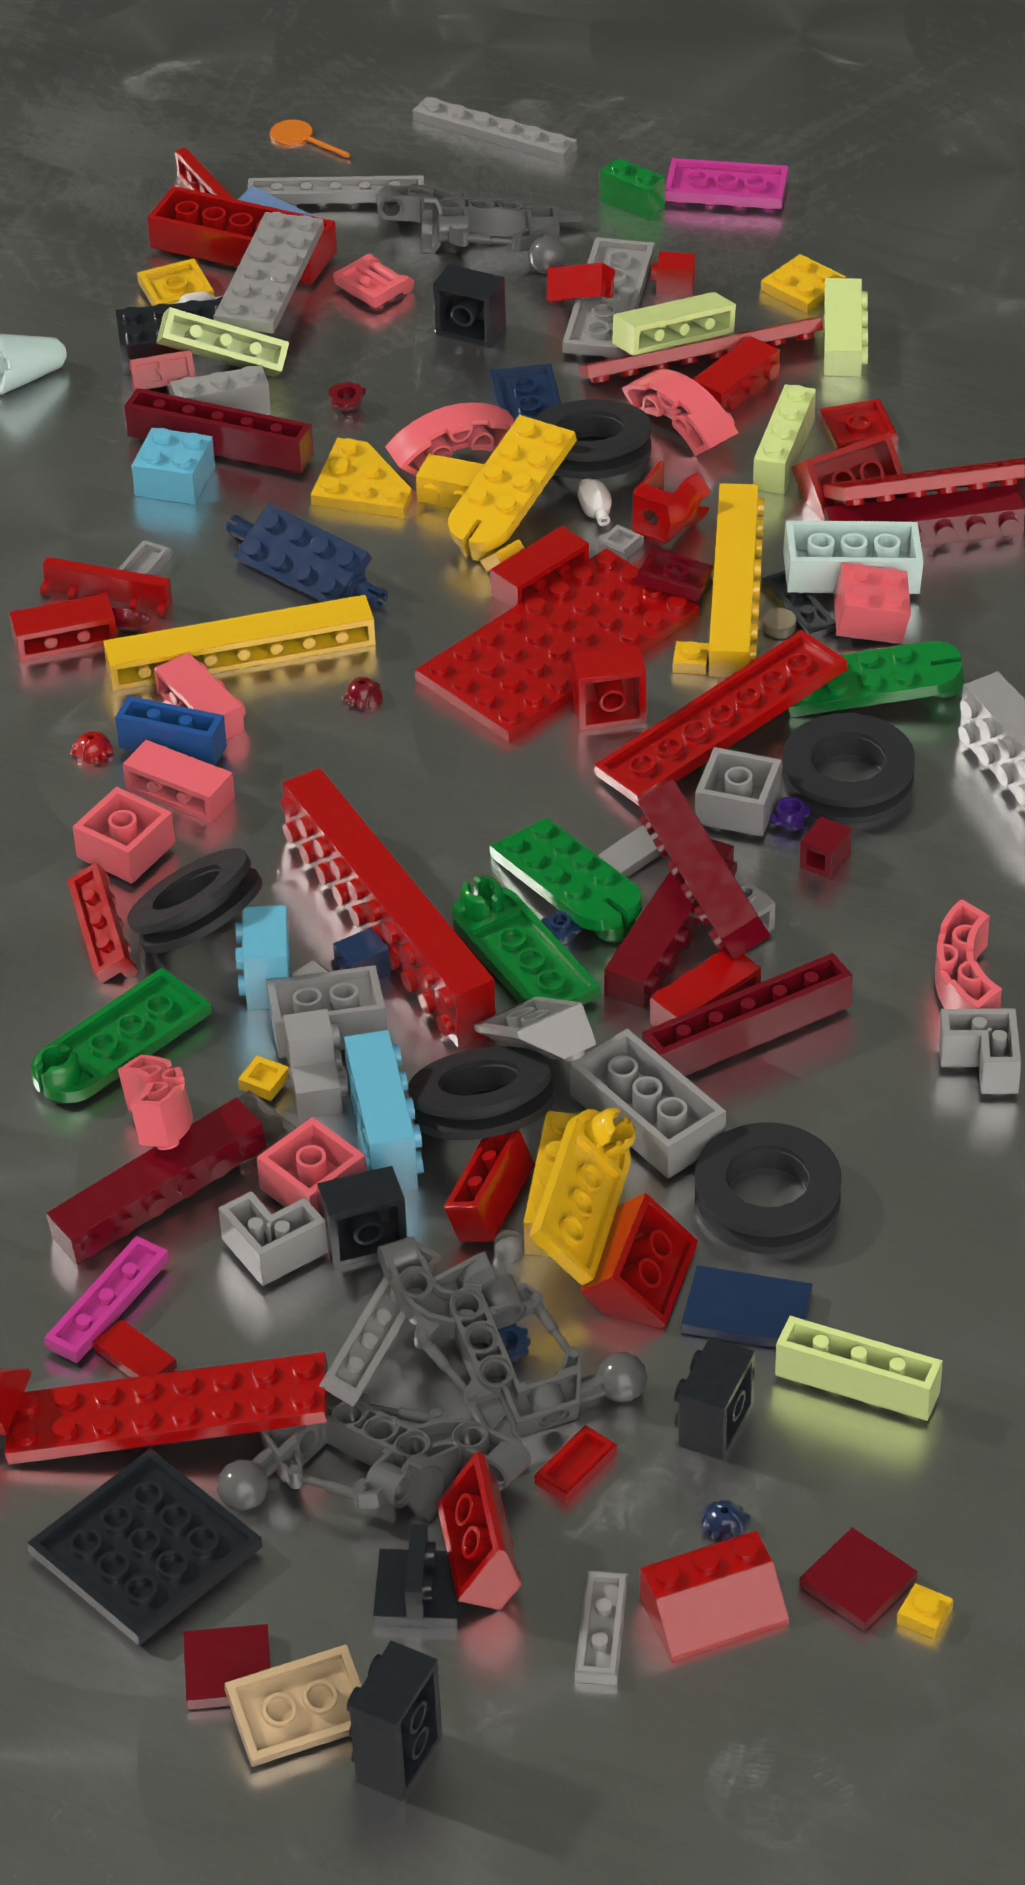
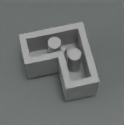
M1016 1008L941 1009L939 1030L941 1067H979L981 1094L1019 1093L1021 1054Z
M328 1009L283 1015L287 1064L298 1120L342 1114V1098L348 1097V1088L345 1075L338 1076V1071H343L340 1049H334V1046L341 1045L338 1023H330Z
M250 1191L218 1208L222 1240L262 1286L328 1253L326 1221L306 1198L271 1214L256 1195Z

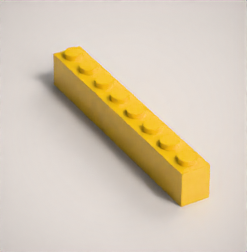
M720 483L709 641V677H729L757 659V644H751V642H758V622L752 621H759V601L753 600H760V580L754 579H761V559L755 558H762L764 518L758 517H764L765 498H758L759 484Z
M366 595L103 640L106 667L113 691L156 684L154 668L188 652L198 662L204 663L210 674L376 645L374 618Z

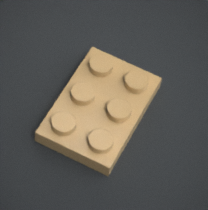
M347 1644L225 1683L224 1689L251 1767L349 1736L351 1721L350 1712L347 1711V1702L353 1689L357 1686L361 1687L362 1684Z

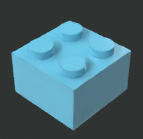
M151 428L131 465L135 496L196 505L215 468L212 436L172 431L165 428Z
M286 905L245 907L242 910V922H236L237 944H242L241 948H236L237 970H244V974H238L239 996L246 995L247 1010L270 1009L266 980L291 977V954Z

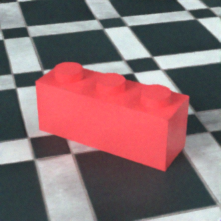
M189 652L154 668L157 694L167 704L224 715L226 740L245 731L243 717L246 715L241 700L234 698L226 690L223 682L216 680L208 672L204 663L198 662Z
M145 740L123 763L126 790L211 823L235 799L232 772Z

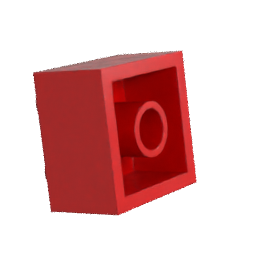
M639 645L571 653L572 707L579 732L647 723L646 668Z

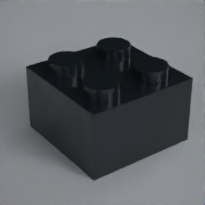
M448 264L433 283L435 334L491 348L506 328L505 277Z
M393 1166L317 1183L319 1212L326 1221L328 1255L333 1269L378 1258L377 1248L379 1246L407 1238L405 1198Z
M710 1336L703 1350L695 1352L690 1365V1374L687 1379L682 1378L679 1381L674 1395V1401L678 1403V1411L674 1420V1427L678 1429V1446L724 1461L754 1404V1350Z

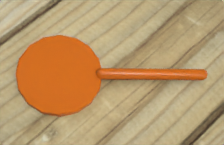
M284 120L276 123L270 129V137L277 144L294 146L308 141L342 157H350L348 152L313 138V129L305 121Z

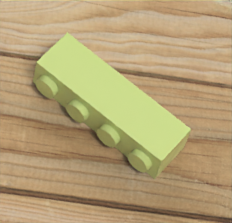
M825 278L824 376L861 377L862 364H868V291H862V279Z
M716 292L613 314L612 344L635 356L734 333L736 304Z
M171 307L163 313L156 342L182 351L191 350L192 354L241 368L262 365L265 375L276 377L282 372L289 346L288 341Z
M784 385L754 457L753 484H759L758 491L785 494L793 474L791 467L797 464L815 420L816 389L806 388L801 385Z
M789 1316L776 1343L775 1375L928 1421L940 1394L943 1360Z

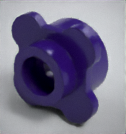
M785 797L777 802L776 813L770 815V822L787 829L799 830L803 827V820L810 816V809L804 806V803L798 798Z

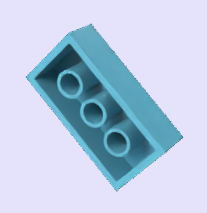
M389 1030L345 1036L348 1092L362 1151L366 1158L367 1171L393 1166L402 1192L418 1190L417 1174L424 1173L421 1152L420 1150L416 1151V1148L422 1147V1138L419 1124L414 1125L411 1123V1120H415L412 1097L407 1098L404 1093H408L409 1089L406 1071L398 1070V1067L402 1066L399 1044L392 1045Z

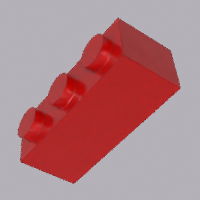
M749 336L693 380L705 388L722 408L730 413L752 395H755L770 381L777 378L780 372V350Z
M563 526L557 528L490 569L491 595L508 607L513 608L589 559V543Z
M107 593L9 612L12 636L20 662L104 646L103 640L117 638L115 616Z
M727 948L713 954L708 960L693 970L685 972L679 979L665 988L657 990L650 997V1023L657 1026L761 983V967L744 954L733 959Z
M520 1130L495 1137L483 1138L443 1206L459 1242L493 1241L534 1168L535 1163Z

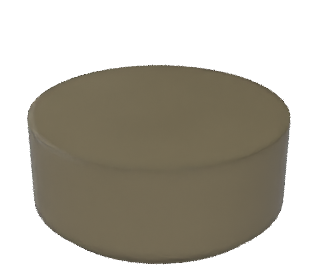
M774 608L763 615V631L770 637L786 638L791 636L796 630V616L788 609Z

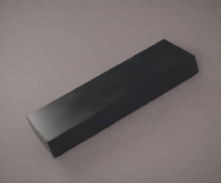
M785 571L761 578V586L778 607L788 609L795 614L798 631L803 630L816 640L836 633L835 620L812 593L788 592Z

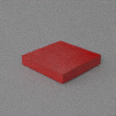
M880 399L819 409V419L835 450L888 432L893 444L898 445V434Z

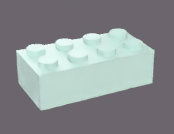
M786 521L783 555L788 592L833 594L841 564L849 563L907 571L909 594H920L923 555L917 522Z

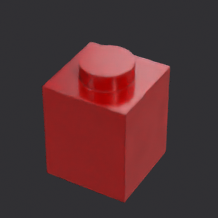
M660 251L657 263H652L651 281L656 282V294L692 296L696 275V254Z

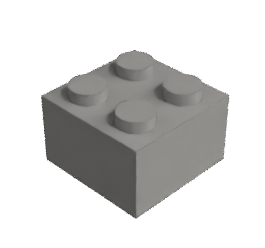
M714 747L695 792V814L702 825L763 836L781 792L782 760Z

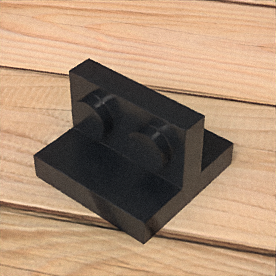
M411 1524L408 1550L379 1549L373 1624L376 1627L458 1629L460 1602L457 1601L447 1551L436 1550V1542L429 1541L428 1524Z

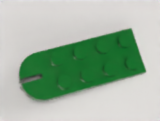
M927 641L841 654V656L847 659L848 670L791 706L789 713L791 718L931 696L939 699L953 697L961 691L963 684H965L961 654L955 646L942 641Z
M549 818L537 821L533 825L490 845L491 857L558 910L566 912L571 917V920L580 927L593 930L599 939L605 942L617 943L623 940V926H625V932L629 933L636 922L635 919L641 913L642 898L639 887Z
M478 875L473 878L474 894L471 893V884L468 881L463 883L460 889V897L455 901L452 908L453 927L457 934L519 1004L538 996L581 1002L582 1005H585L601 997V986L516 893L501 887L496 879L487 875Z
M160 968L42 1048L31 1062L33 1085L39 1092L44 1090L45 1097L55 1102L75 1103L83 1101L119 1078V1068L139 1055H152L210 1015L211 1004L165 969Z

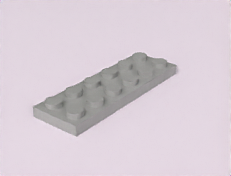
M265 212L213 316L214 320L250 331L274 334L324 230L323 219L312 218L307 215L295 216L280 212Z
M595 237L587 264L602 262L616 270L612 298L593 297L576 299L562 342V353H572L579 356H603L605 358L624 356L625 351L612 344L613 314L638 309L655 253V243Z

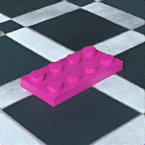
M672 158L665 185V201H673L679 204L688 202L702 203L709 206L717 204L731 205L738 208L746 206L760 207L767 210L774 208L782 209L788 179V166Z

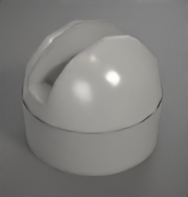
M506 1228L496 1234L494 1239V1255L498 1260L512 1263L524 1256V1239L520 1232L515 1229Z

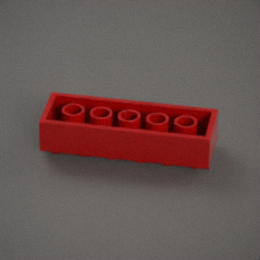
M172 186L147 217L150 247L165 252L178 253L192 258H200L217 262L218 264L238 267L265 212H280L295 216H303L305 214ZM323 219L324 230L299 282L313 284L337 252L335 221Z

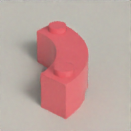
M665 369L655 370L622 387L630 405L641 409L646 414H652L657 417L663 414L672 419L673 428L684 438L695 456L739 433L735 427L732 415L726 412L705 388L682 373Z
M468 402L449 405L425 414L400 430L385 448L399 468L416 477L429 453L452 457L453 451L470 447L472 451L487 450L494 452L515 420L507 410L491 404Z
M962 899L951 908L940 927L935 965V986L938 997L944 1009H1000L1002 988L984 974L976 961L988 946L990 915Z
M139 1055L118 1069L127 1109L132 1111L140 1145L157 1146L158 1150L172 1149L179 1145V1140L187 1133L193 1122V1113L183 1071L180 1066L172 1068L171 1061L151 1055Z

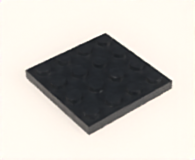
M151 1448L27 1542L28 1551L35 1559L139 1646L263 1548L261 1536Z

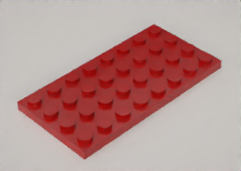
M606 548L415 669V678L458 709L510 742L572 701L571 653L639 645L642 655L699 618L700 606L687 598L636 584L637 573L640 569Z

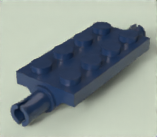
M270 503L267 504L255 524L242 519L238 515H233L230 518L237 525L227 522L226 532L243 540L233 556L239 563L318 603L366 595L368 603L379 609L384 604L377 599L387 601L388 591L368 582L365 577V569L372 560V556L367 551Z

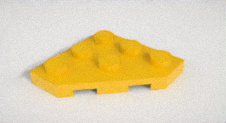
M337 438L310 495L311 505L404 518L412 500V488L368 442L351 438Z

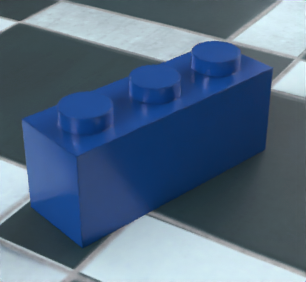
M128 696L115 716L118 745L121 749L135 751L145 740L216 766L227 747L224 715Z

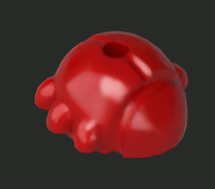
M89 731L82 734L73 743L71 755L77 757L81 762L99 764L102 760L108 759L109 753H113L114 749L106 735L97 731Z

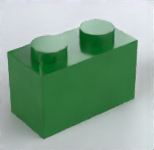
M616 158L600 170V201L649 220L665 207V176L629 163L624 159Z

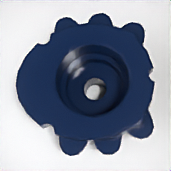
M515 1323L498 1329L511 1362L515 1363L529 1354L527 1347L531 1344V1339L527 1337V1328L517 1327Z
M720 1500L708 1504L702 1510L700 1516L701 1527H704L702 1534L712 1537V1540L715 1542L740 1536L745 1530V1524L750 1521V1515L743 1512V1507L736 1505L730 1500Z

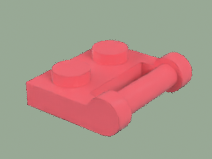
M367 254L333 273L334 284L374 308L400 293L403 295L409 294L414 287V280L411 277L396 273L381 264L379 259L372 254Z

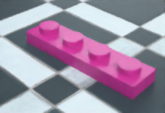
M136 1236L44 1337L45 1348L78 1363L93 1347V1341L110 1328L169 1262L168 1250Z

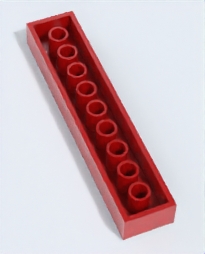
M320 768L282 782L283 798L280 799V803L285 814L286 823L283 824V832L287 841L290 844L294 843L303 861L306 864H311L316 870L319 881L323 885L327 884L338 905H344L349 911L356 927L361 926L363 930L372 928L389 949L390 969L397 971L408 992L413 991L419 999L423 1011L426 1014H431L437 1021L438 1028L443 1036H449L458 1048L485 1037L477 1033L473 1025L496 1015L494 978Z

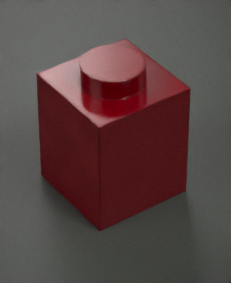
M820 816L800 841V868L832 879L851 855L852 828Z

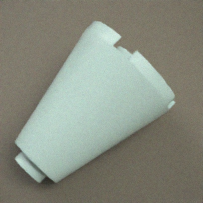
M0 334V395H4L61 368L67 357L64 344L54 337Z

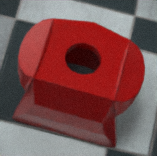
M659 461L644 481L633 491L632 531L644 536V541L656 546L667 544L676 534L687 527L695 526L706 516L709 507L700 506V502L710 494L707 484L696 472L685 478L674 493L664 491V461ZM654 517H658V523L652 524L649 522Z

